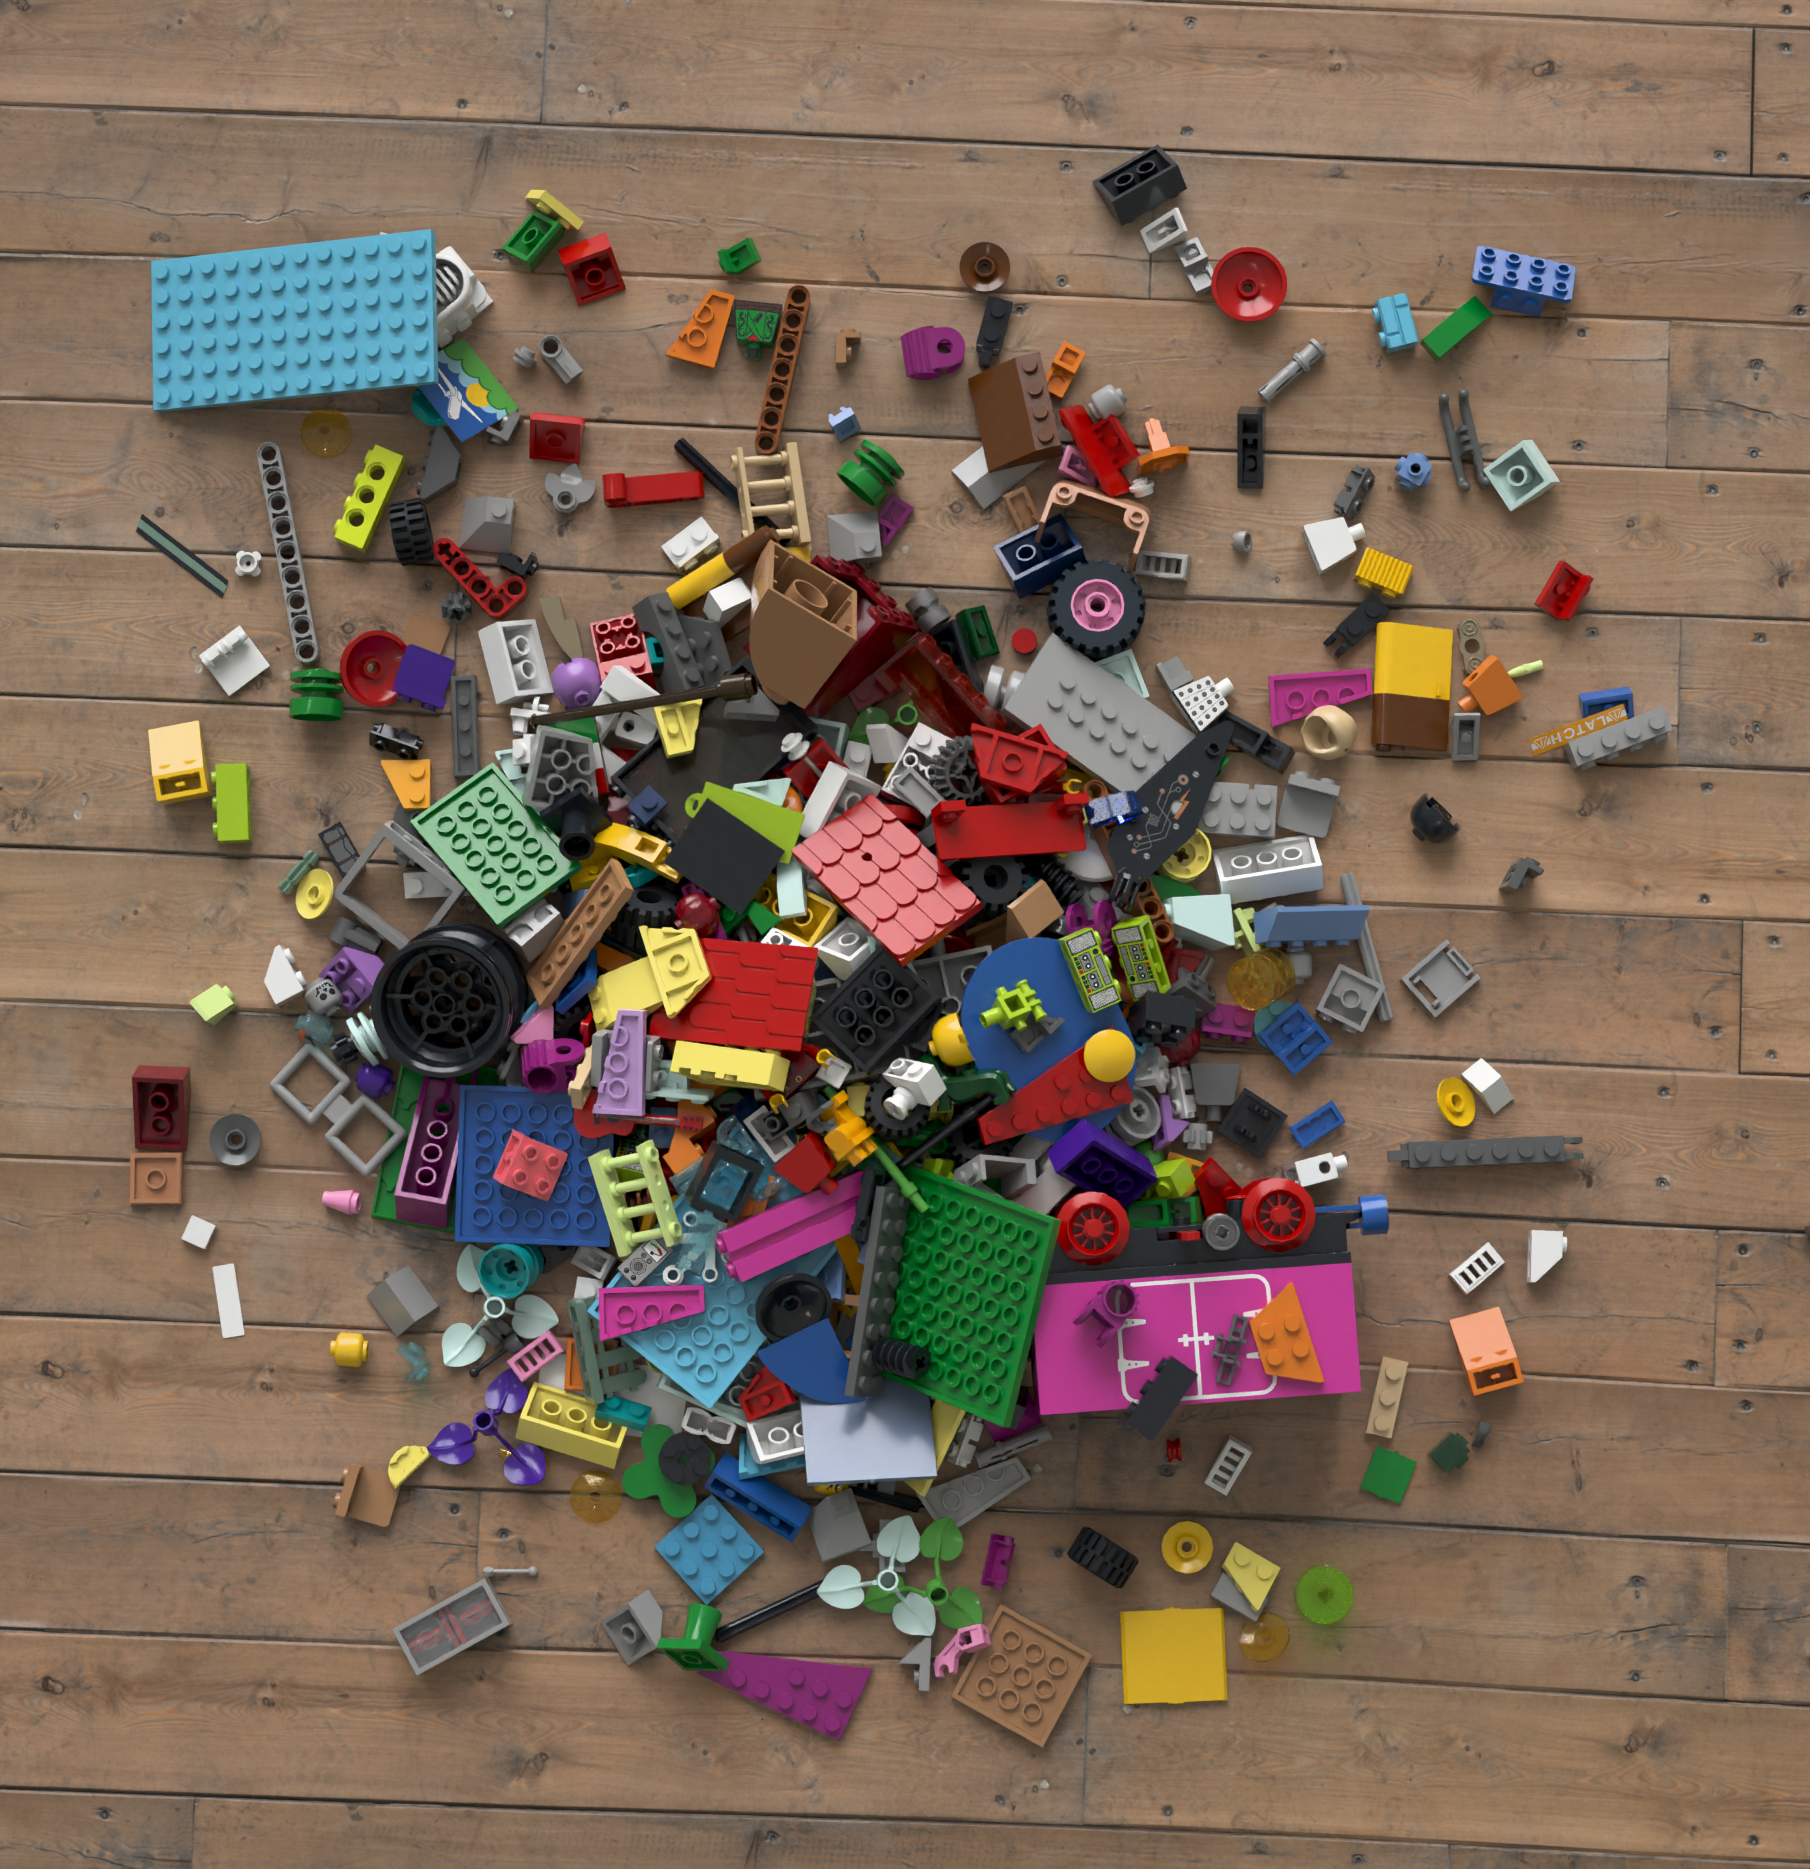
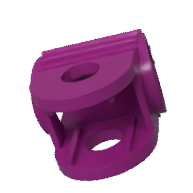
M924 326L901 336L906 377L917 380L939 379L942 375H948L957 371L963 363L965 342L962 335L953 328ZM940 348H948L951 352L941 354L938 350Z
M1107 900L1098 901L1092 909L1093 919L1088 920L1085 906L1079 903L1071 904L1066 911L1065 918L1067 935L1083 928H1093V931H1097L1101 938L1102 945L1100 948L1103 955H1107L1109 960L1115 957L1118 948L1112 939V928L1117 924V918L1112 904L1107 903Z
M569 1038L552 1039L549 1041L541 1039L528 1043L527 1047H523V1053H521L523 1083L526 1084V1088L532 1090V1093L536 1092L538 1094L568 1092L569 1083L574 1081L578 1065L572 1064L579 1063L585 1055L584 1045L577 1040ZM565 1050L570 1051L567 1054H563V1051Z
M1115 1280L1102 1286V1290L1097 1292V1297L1091 1300L1073 1320L1076 1326L1078 1324L1081 1325L1082 1322L1084 1323L1092 1315L1106 1328L1097 1338V1345L1100 1348L1123 1326L1126 1319L1132 1316V1312L1137 1310L1136 1306L1140 1303L1137 1298L1139 1294H1136V1288L1130 1286V1282L1124 1283V1280L1119 1282ZM1110 1288H1117L1127 1296L1128 1307L1124 1314H1117L1109 1309L1106 1295Z

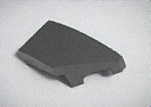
M1028 1016L1025 1021L1027 1025L1025 1030L1018 1032L1015 1027L1008 1035L1019 1049L1026 1054L1042 1039L1051 1035L1065 1020L1061 1017H1046L1044 1020L1036 1022L1034 1016Z

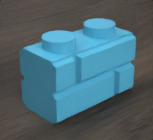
M1406 293L1376 300L1375 308H1372V316L1374 322L1380 325L1381 332L1378 333L1380 346L1386 347L1387 353L1417 346L1419 340Z

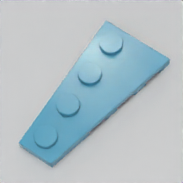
M740 1433L739 1480L805 1466V1454L764 1464L755 1463L747 1444V1433Z

